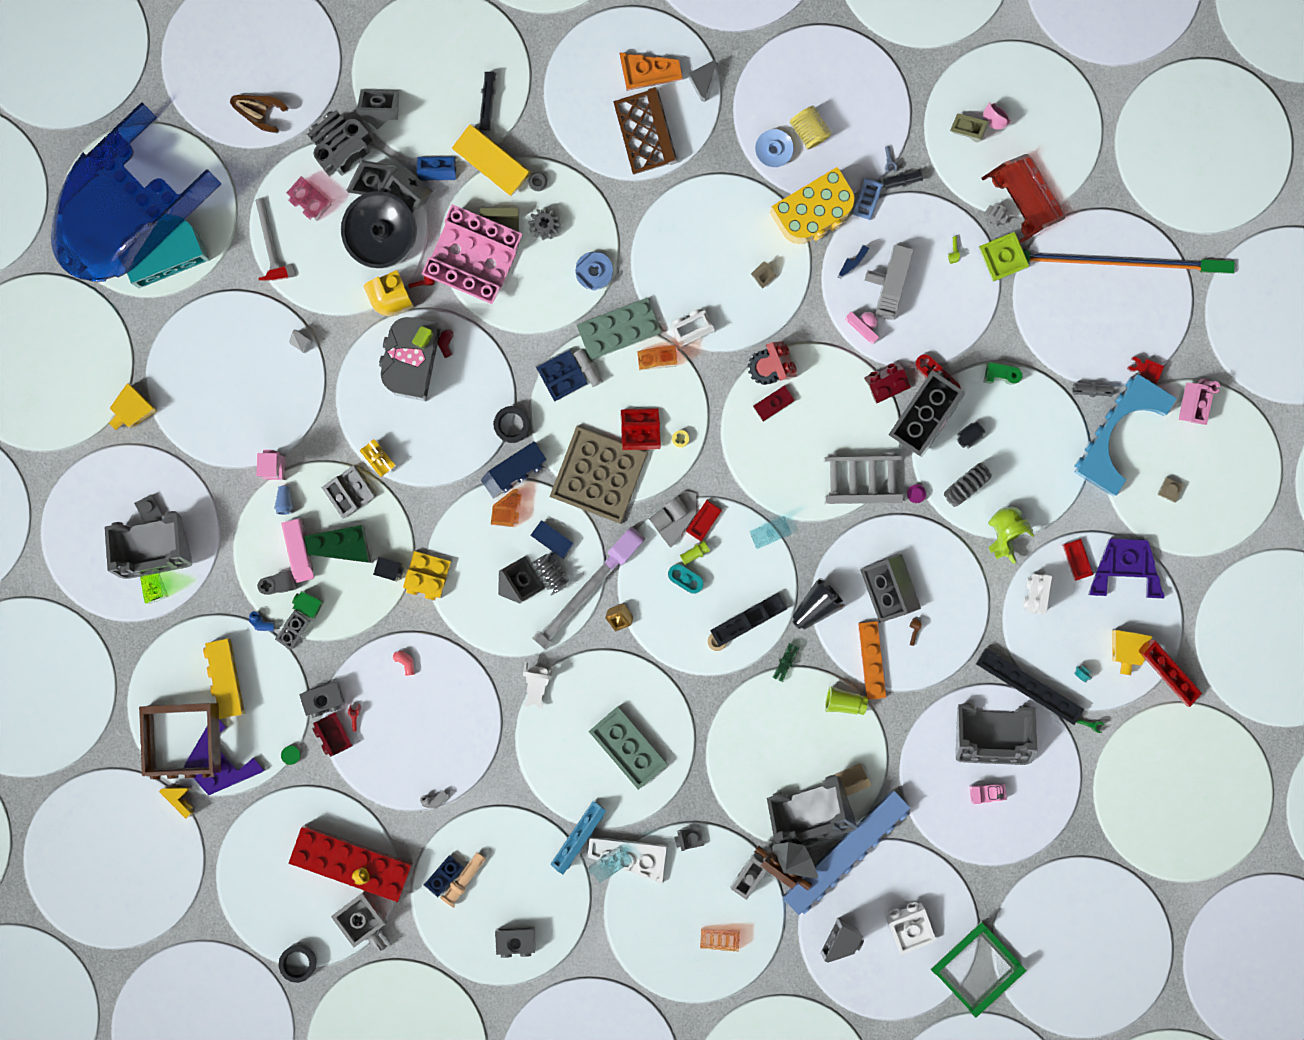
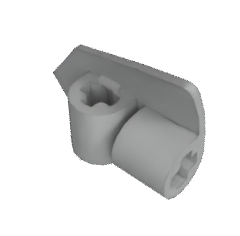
M682 491L666 503L662 509L648 518L670 548L675 544L696 514V493Z

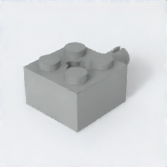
M365 891L331 916L353 948L364 940L370 942L377 954L387 947L377 934L378 930L387 923V920ZM357 916L363 917L362 922H356L355 919L357 918Z

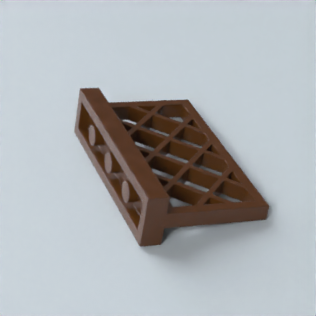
M656 87L613 101L633 175L678 163L659 90ZM647 96L649 103L644 110L636 104L640 98ZM628 103L632 105L627 115L620 112L619 104ZM634 108L643 111L639 121L630 118ZM646 114L653 117V123L650 128L641 124ZM628 119L637 124L632 134L626 131L624 127ZM639 126L648 130L643 140L635 136ZM651 132L658 135V141L655 146L646 142ZM633 137L642 142L637 152L630 149L629 144ZM644 144L653 148L648 158L639 154ZM656 150L663 154L664 161L656 163L651 160ZM638 156L647 160L642 168L636 169L634 162Z

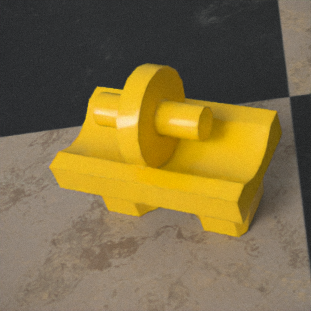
M375 439L359 450L380 478L396 466Z

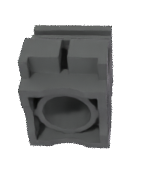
M335 110L334 112H328L323 117L324 120L321 123L311 126L307 134L316 146L313 152L314 158L329 177L336 171L341 176L344 175L354 162L369 154L370 150L367 145L373 140L369 136V132L358 120L349 119L345 121L339 112ZM358 130L356 134H352L353 131Z

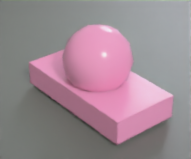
M850 312L846 316L845 320L871 344L876 342L879 337L872 331L878 322L875 314L865 312L858 318Z

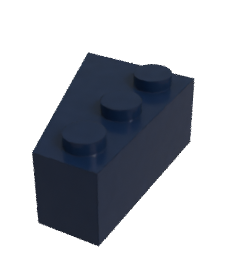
M533 441L487 471L481 482L494 499L501 493L505 494L510 491L517 482H524L529 478L528 475L531 472L537 473L544 468L543 464L547 459Z

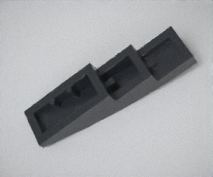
M778 592L710 631L720 647L788 608Z

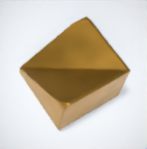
M623 603L608 609L605 619L616 632L631 626L633 615Z

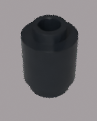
M976 421L970 423L957 433L958 438L956 440L962 448L967 447L969 449L981 440L986 432Z

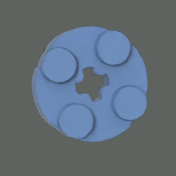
M599 252L585 253L576 263L575 273L577 281L581 286L592 291L603 289L610 283L613 275L610 259ZM590 267H598L599 274L597 276L590 275Z

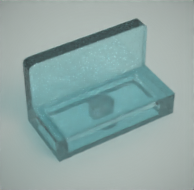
M785 516L749 531L756 550L792 534Z
M619 845L591 864L588 872L590 875L594 874L599 883L631 863L632 860L622 845Z

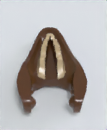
M234 95L230 99L231 106L262 131L276 134L279 133L276 126L272 127L265 124L268 111L273 107L279 108L282 112L289 110L281 100L270 96Z

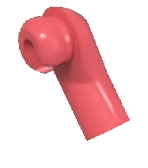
M399 650L395 652L393 660L404 665L405 676L415 675L413 658L405 651Z

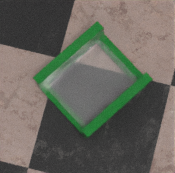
M982 921L930 969L969 1009L975 1018L1027 971Z

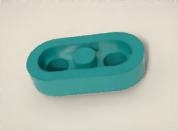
M679 564L670 567L668 578L671 582L691 594H696L702 590L703 580L700 576ZM676 570H679L681 572V576L679 578H676L674 576V572ZM691 581L697 582L696 588L690 586Z

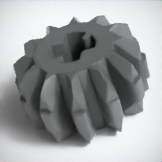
M546 207L544 208V213L537 209L538 216L532 213L531 217L534 220L528 221V224L533 226L529 229L530 232L536 231L535 238L542 234L541 238L543 241L546 239L545 235H548L549 239H553L551 232L556 235L559 233L555 228L561 227V224L556 222L560 217L554 216V210H551L548 214ZM542 220L549 221L547 228H544V226L540 227Z

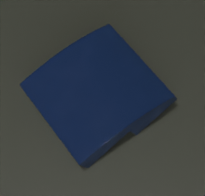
M570 349L535 366L554 402L588 384Z

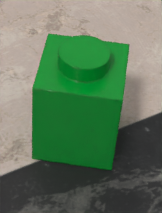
M301 591L300 594L296 593L292 600L294 606L292 609L312 619H316L324 601Z

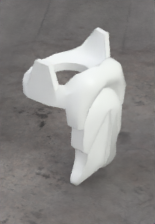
M525 662L523 676H526V683H528L526 690L528 696L524 706L528 707L535 704L539 709L543 708L542 695L545 694V686L552 679L553 666L550 667L548 673L547 669L538 666L531 667L528 670V662Z

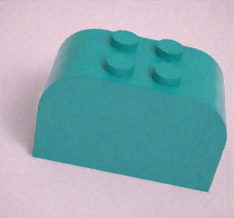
M162 218L156 220L152 226H141L136 229L137 232L128 235L120 246V257L130 283L138 289L210 261L198 231L181 218H170L167 220Z

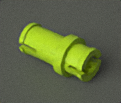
M703 541L700 544L696 543L693 548L680 554L683 563L687 565L698 557H704V554L710 552V549L706 542Z

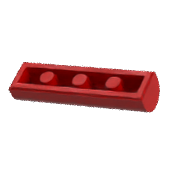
M1149 640L1141 646L1139 653L1181 701L1187 707H1191L1202 692L1156 640Z

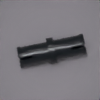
M920 169L908 173L900 172L899 175L883 178L885 190L899 186L907 187V184L923 181Z

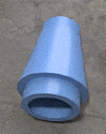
M289 486L278 487L274 506L276 514H291L293 504Z

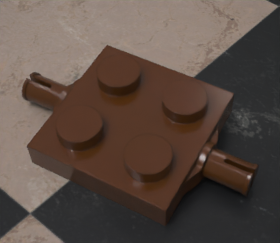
M759 845L754 851L764 858L761 867L789 888L793 889L795 885L799 884L808 891L812 886L803 876L784 873L773 850L767 852Z

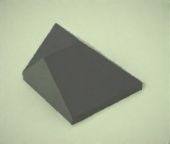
M361 89L357 113L377 130L388 120H398L399 90Z
M361 160L346 191L359 195L374 191L384 192V187L393 175L396 167Z
M526 556L499 570L498 595L521 604L545 589Z
M790 842L773 845L772 849L784 873L814 879L818 878V873L805 845Z

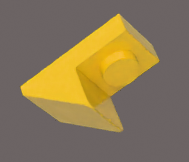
M164 787L159 790V793L185 819L194 813L192 804L186 799H181L192 787Z

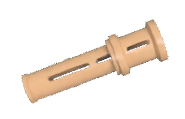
M476 852L456 881L450 883V888L440 898L454 908L456 906L455 902L461 894L465 893L467 884L486 861V858Z

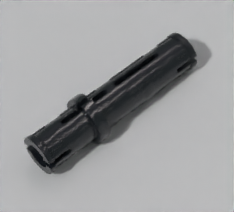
M488 71L484 72L478 129L484 131L491 130L494 95H496L495 80L497 73Z

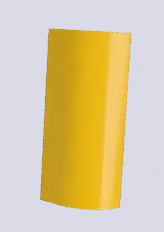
M472 124L468 125L452 146L456 153L509 196L515 194L532 173Z

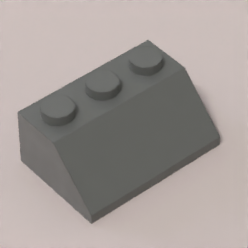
M902 554L860 569L879 623L921 609Z
M837 918L820 954L827 963L853 955L856 950L860 951L864 943V940H862L863 935L857 928Z

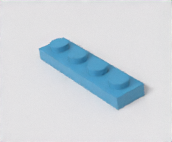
M592 801L550 864L562 875L570 868L572 861L580 853L583 845L592 835L593 830L603 819L607 811L597 802Z

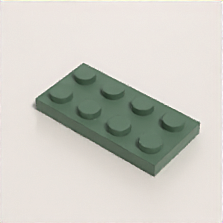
M648 298L577 324L590 361L661 334Z
M618 706L588 731L638 790L667 766V763Z

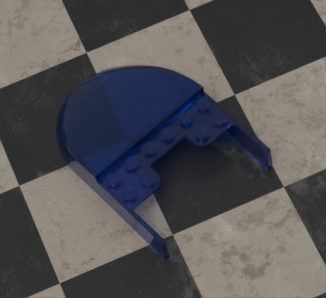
M143 102L128 114L87 155L84 152L80 155L61 187L52 220L51 246L60 266L79 280L106 282V279L119 278L131 271L222 184L206 169L181 194H177L162 178L152 180L145 188L124 165L134 154V149L130 143L157 118Z

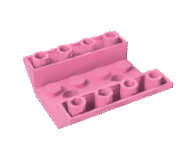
M451 204L444 221L443 231L432 256L426 262L422 275L493 304L514 261L522 233ZM455 244L461 247L460 253L456 255L450 251L451 247ZM487 260H495L496 266L494 269L486 268Z

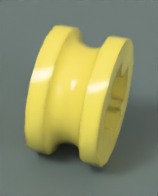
M678 430L673 434L672 442L676 447L683 448L689 442V435L686 431ZM681 434L682 436L684 434L686 437L684 439L685 443L680 444L679 442L678 444L675 441L677 440L676 435Z

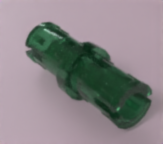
M788 643L783 657L779 659L780 663L772 678L777 680L781 673L778 680L780 682H784L790 667L792 668V662L800 649L795 646L792 653H790L793 647L790 643Z

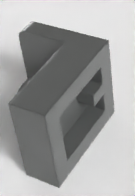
M700 826L677 831L678 836L674 837L676 847H681V852L704 846Z

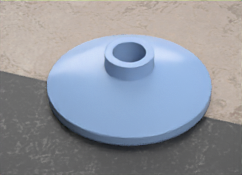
M771 129L765 131L756 141V156L762 164L768 167L783 166L790 160L793 154L792 140L781 130ZM771 147H776V148H777V152H776V153H772V152L770 151V148H771Z

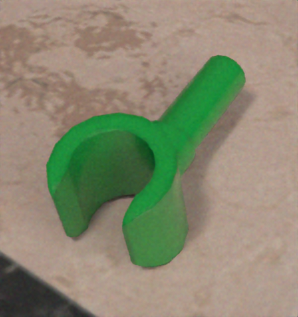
M1078 719L1076 722L1090 727L1096 733H1102L1096 729L1098 724L1105 726L1104 723L1099 721L1088 722Z

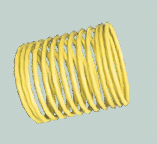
M814 105L805 108L789 121L795 132L799 134L800 140L804 142L803 145L807 148L806 150L819 145L832 134L826 123L822 121L823 118L817 113L818 110H816Z

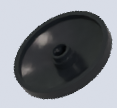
M382 191L365 193L356 198L343 215L341 238L344 247L354 260L364 266L383 269L397 265L409 255L416 241L417 224L415 216L408 204L394 194ZM381 227H383V229H382V230H383V233H382V234H380V232H379V230H380Z

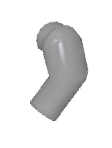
M444 790L437 796L423 795L420 798V803L425 808L437 809L449 798V795Z

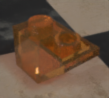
M675 345L637 351L639 371L677 367Z
M514 488L492 506L490 525L514 528L515 524L519 523L520 513L516 512L517 505H521L522 494L519 493L518 489Z

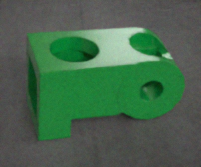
M989 362L986 364L983 383L992 384L995 379L1004 381L1008 385H1014L1021 381L1022 372L1017 367Z

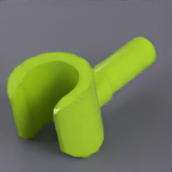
M957 236L952 237L953 252L948 253L950 264L957 263L960 258L957 248Z

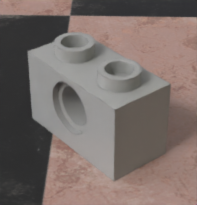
M751 855L731 884L730 889L747 900L766 872L761 867L763 862Z

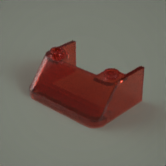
M1024 154L1006 161L981 177L983 181L992 178V183L997 188H1006L1025 220L1021 223V231L1024 237L1018 240L1020 244L1034 238L1065 219L1064 210L1030 155Z

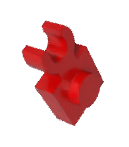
M1131 357V360L1136 362V367L1128 366L1127 369L1131 372L1139 371L1140 376L1153 384H1157L1164 366L1145 359L1144 363H1142L1138 357Z

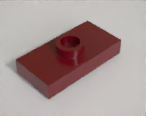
M784 385L753 405V408L762 422L795 402V400Z

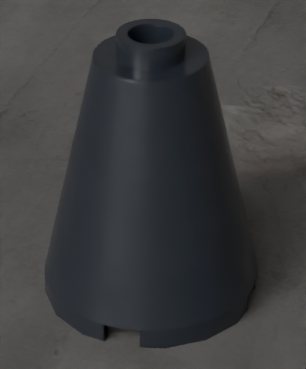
M822 578L815 582L792 615L794 618L792 622L798 629L803 628L805 630L846 606L842 603V598L830 585L826 587L823 584L825 580Z

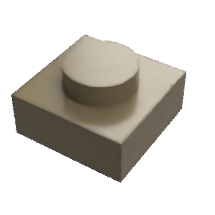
M764 261L751 273V276L763 289L776 277V274L769 264Z
M1166 477L1157 495L1176 503L1184 485Z

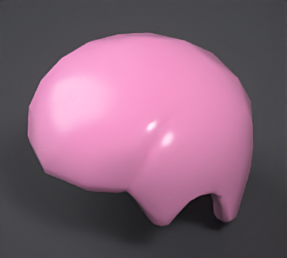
M989 102L983 111L984 120L988 121V126L993 129H1004L1011 122L1007 113L1000 107H997L995 103L991 104Z

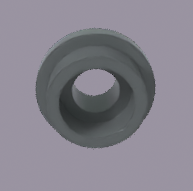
M536 172L529 177L528 182L532 190L540 192L547 187V177L543 173ZM540 179L542 181L541 185H535V180Z

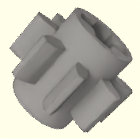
M995 203L994 206L989 205L984 213L987 216L986 221L995 227H998L999 224L1004 225L1009 217L1006 215L1008 210L998 203Z

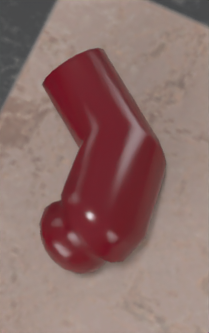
M450 329L443 330L437 341L444 358L453 355L449 344L454 337V333Z

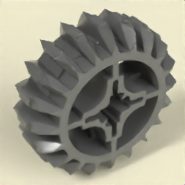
M978 463L944 492L946 500L953 507L959 506L988 482L992 474L983 463Z

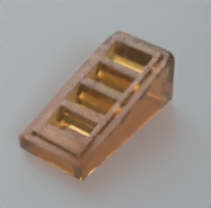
M701 929L700 949L739 952L740 931ZM707 934H710V944H706ZM714 934L718 935V945H714ZM722 935H726L725 945H722ZM730 936H734L733 946H729Z

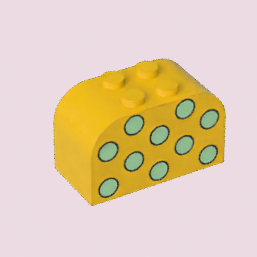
M835 167L772 205L769 213L783 236L791 243L805 244L813 239L816 242L823 238L829 229L832 232L841 226L853 207L854 194L839 168Z

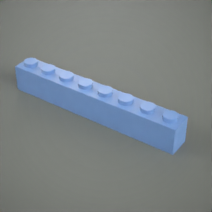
M892 790L856 824V830L847 833L814 865L818 873L817 879L803 876L805 880L812 884L808 891L798 884L793 889L790 888L782 898L798 915L801 913L806 914L812 908L810 904L813 901H819L826 894L825 890L829 886L832 888L840 881L838 878L843 873L847 874L854 867L852 864L857 859L860 861L868 854L866 852L867 849L878 845L882 840L880 837L885 832L889 834L895 828V822L899 819L902 821L908 816L910 807Z

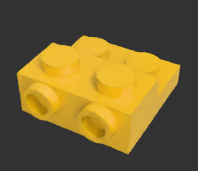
M414 551L403 588L407 589L406 593L416 596L418 592L425 594L424 598L436 601V597L441 598L451 561Z

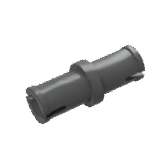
M1095 382L1090 384L1074 383L1073 386L1075 387L1072 388L1073 395H1089L1090 397H1112L1113 395L1111 393L1113 392V385L1111 384L1102 385Z

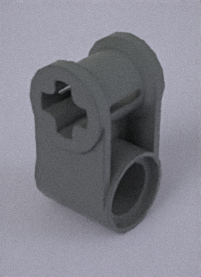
M287 571L260 579L257 588L260 593L271 595L296 590L292 571ZM265 581L272 584V587H269V591L262 588L265 585Z

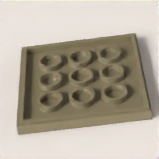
M576 426L549 497L621 524L648 452L643 450H622V442Z

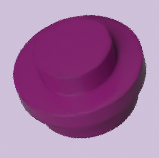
M912 485L907 490V498L912 503H921L926 498V490L921 485Z

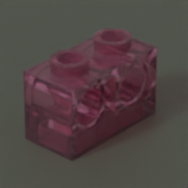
M302 176L286 192L290 197L288 201L295 207L299 205L304 210L302 213L309 220L314 218L318 221L332 205L326 197ZM299 190H305V196L302 198H297L296 193ZM314 202L320 204L319 209L316 211L310 209L311 204Z

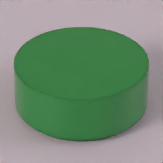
M293 745L285 747L281 752V759L287 765L296 764L301 758L299 748Z

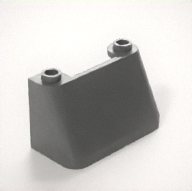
M176 511L166 512L162 516L161 521L131 527L123 525L122 522H113L110 526L104 527L107 571L119 578L131 579L192 566V556L182 517Z
M971 703L958 704L955 758L958 762L1028 765L1033 762L1037 752L1035 708L1022 705L1014 713L977 712L976 707Z
M830 775L825 777L821 787L793 796L784 794V792H776L773 796L768 797L767 804L774 841L778 844L790 842L807 846L856 830V820L841 778L836 775Z

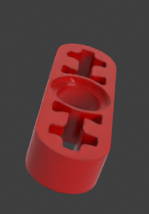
M923 354L916 359L915 367L925 378L928 377L926 372L929 369L925 366L923 368L920 367V359H927V365L930 368L933 365L936 367L933 369L934 372L940 371L943 374V378H948L949 382L961 389L960 384L929 355Z

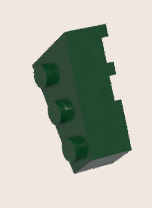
M363 525L305 536L308 555L371 563Z

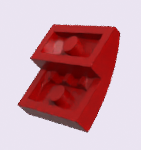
M659 409L620 410L622 450H652L661 448Z

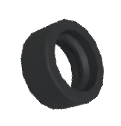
M507 406L495 415L493 426L496 435L502 441L517 443L528 435L530 420L521 408ZM507 414H517L523 421L521 432L515 436L506 435L501 429V420Z
M296 944L290 946L281 954L278 967L284 979L299 983L307 980L316 969L317 960L311 948ZM295 952L305 954L309 961L307 971L300 975L292 974L286 966L288 956Z

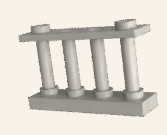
M885 453V456L839 457V454H828V457H825L823 462H830L831 492H829V496H824V504L902 503L903 494H898V491H896L895 461H901L902 456H897V453ZM876 461H887L888 491H886V495H879V491L876 488ZM838 462H849L850 492H848V495H840V492H838ZM857 462H868L869 491L867 495H859V492H857Z

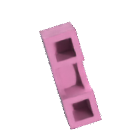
M265 449L263 453H257L256 476L265 480H285L286 457L281 456L275 450Z

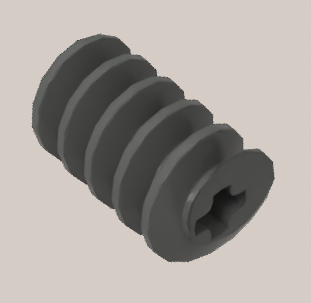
M548 553L531 564H537L534 571L541 570L538 577L545 576L542 583H549L546 589H553V592L550 594L552 596L565 588L569 579H562L565 572L558 573L561 566L554 567L557 560H550L553 553Z

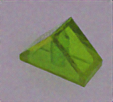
M160 573L140 577L145 604H153L169 597Z

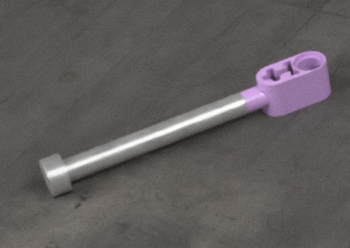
M631 526L608 551L610 555L608 559L542 633L537 631L532 639L547 650L552 644L550 640L618 563L622 566L646 538Z

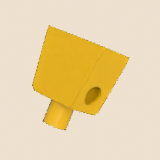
M127 383L110 406V410L115 416L108 423L116 431L123 424L129 428H134L157 410L131 384Z
M1112 630V661L1121 662L1120 674L1131 676L1133 665H1143L1145 659L1139 653V649L1144 643L1151 640L1152 636Z

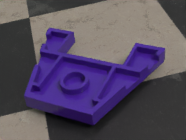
M1108 539L1088 595L1107 596L1108 576L1146 578V598L1164 599L1165 595L1160 585L1159 575H1157L1149 541Z
M219 719V729L221 733L227 728V726L221 721V719ZM207 727L183 766L184 768L209 767ZM220 750L221 772L214 773V777L202 778V774H196L194 780L208 795H211L264 772L265 769L253 757L238 770Z

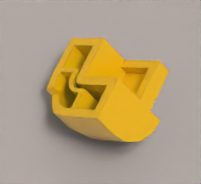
M397 270L381 277L378 276L363 285L370 304L381 315L397 316L414 308Z

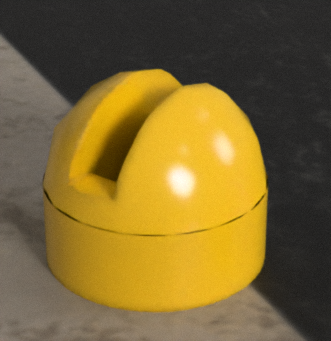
M365 868L357 869L354 871L352 879L358 885L367 883L369 881V873Z

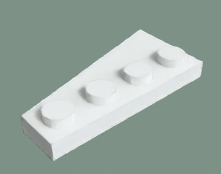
M590 837L588 857L662 884L667 845Z

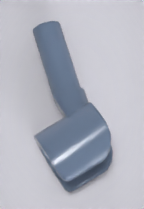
M886 146L887 163L884 169L888 173V165L892 164L895 172L897 165L892 162L890 146Z

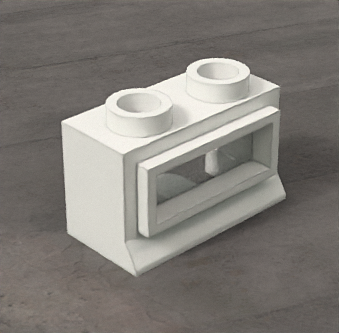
M697 309L689 314V318L683 320L681 317L672 322L673 326L670 329L680 349L692 341L695 342L701 339V337L715 332L705 310L700 311V309Z

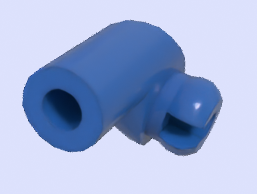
M256 611L249 614V622L255 630L274 631L275 622H265Z

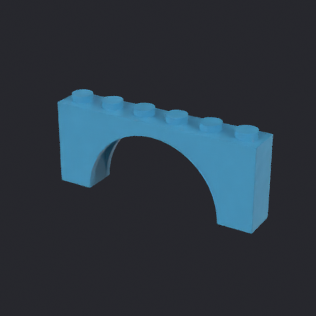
M1139 374L1129 377L1125 383L1126 390L1124 393H1119L1114 401L1117 403L1114 409H1109L1104 417L1107 419L1103 426L1099 425L1094 433L1096 438L1093 442L1089 441L1084 449L1086 454L1083 458L1080 457L1074 465L1076 467L1074 473L1112 497L1117 496L1126 481L1114 468L1109 456V438L1116 423L1122 417L1134 411H1151L1165 416L1177 400V398Z

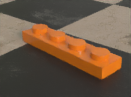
M878 621L858 623L866 696L868 700L886 698Z

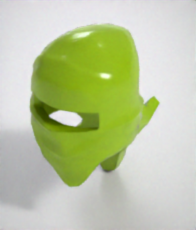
M1003 507L988 521V524L994 527L997 535V540L988 547L990 553L994 552L996 559L1006 556L1013 564L1017 563L1014 555L1012 540L1025 532L1030 534L1032 538L1035 536L1031 524L1027 519H1022V513L1017 507Z

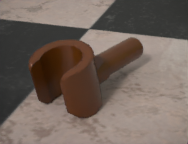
M913 618L909 625L910 628L914 629L909 644L911 646H914L916 636L922 627L921 621Z

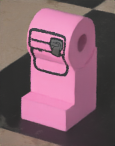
M1006 784L969 786L972 804L1007 800Z

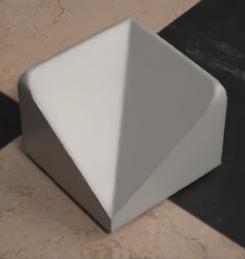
M294 329L289 343L305 353L312 344V340Z

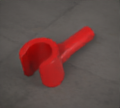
M424 276V280L410 283L408 286L409 288L423 285L433 286L435 280Z
M350 704L348 709V715L352 719V732L357 731V716L361 710L360 704H358L357 710L352 709V704Z

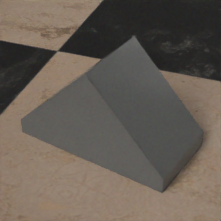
M715 61L699 67L688 75L697 95L703 102H705L714 73Z

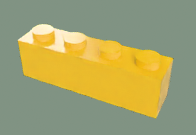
M231 639L205 643L203 653L209 663L207 674L212 679L213 685L210 686L212 697L215 696L216 703L219 706V719L245 714Z

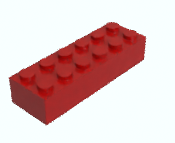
M303 825L299 831L288 864L395 902H399L413 865L411 862ZM365 868L369 873V881L358 885L352 879V875L357 869Z

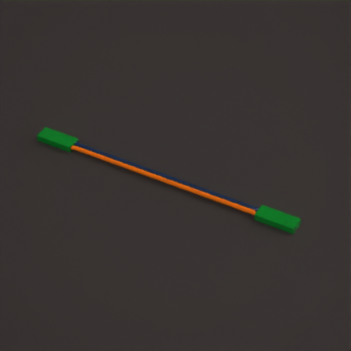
M1023 250L1028 264L1032 261L1197 269L1201 273L1234 274L1235 261L1201 259L1199 262L1032 254L1030 251Z

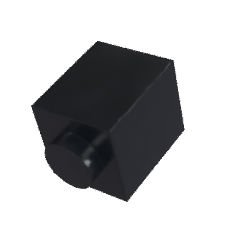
M378 556L373 575L397 582L398 578H402L404 568L400 562Z

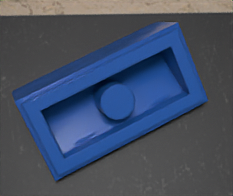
M417 157V178L421 181L455 180L456 157Z

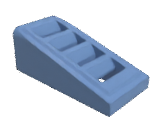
M864 177L853 215L871 220L883 183ZM866 186L876 187V191L868 189ZM864 192L872 194L874 198L864 196L863 194ZM861 200L872 202L871 206L863 204ZM859 207L868 209L869 213L860 211L858 209Z

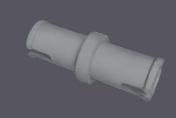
M584 348L575 352L574 356L582 368L581 372L585 373L592 387L602 383L603 380L594 368L596 365L590 361Z

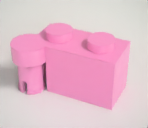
M1200 379L1197 383L1186 382L1178 420L1207 425L1213 399L1211 393L1216 394L1220 391L1216 389L1217 387L1220 388L1219 382L1209 379Z

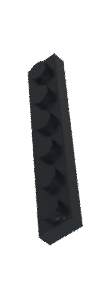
M987 648L983 650L975 663L980 668L1072 725H1075L1084 708Z

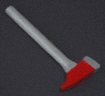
M263 198L256 199V206L270 262V270L267 271L265 276L259 277L258 280L276 281L295 277V271L291 264L283 267L279 266Z

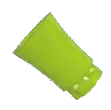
M830 686L825 701V712L864 715L867 710L868 697Z

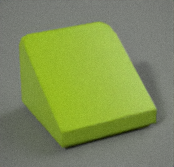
M420 327L412 343L424 350L432 338L433 332L425 327Z

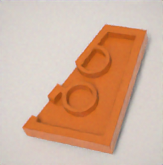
M619 52L626 91L683 79L679 60L646 57L637 54L630 55Z

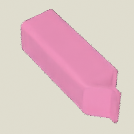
M302 519L282 522V530L295 583L314 579L311 557L307 552L306 535Z

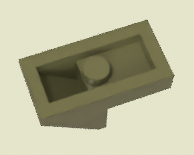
M957 113L950 131L954 134L969 137L977 143L983 139L989 122Z

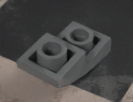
M294 610L275 640L287 649L292 650L306 630L310 620Z

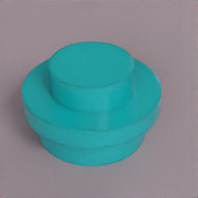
M1082 665V667L1077 666L1075 668L1074 674L1086 683L1092 679L1090 675L1092 672L1086 666Z

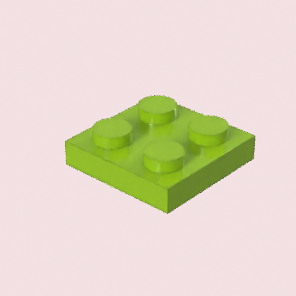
M1015 232L978 247L993 282L1029 267Z

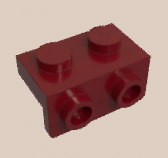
M899 362L890 363L885 368L873 371L864 377L876 404L911 388L905 370Z
M336 712L313 723L314 727L312 730L317 738L320 737L323 744L321 747L325 755L329 754L330 757H333L353 746Z

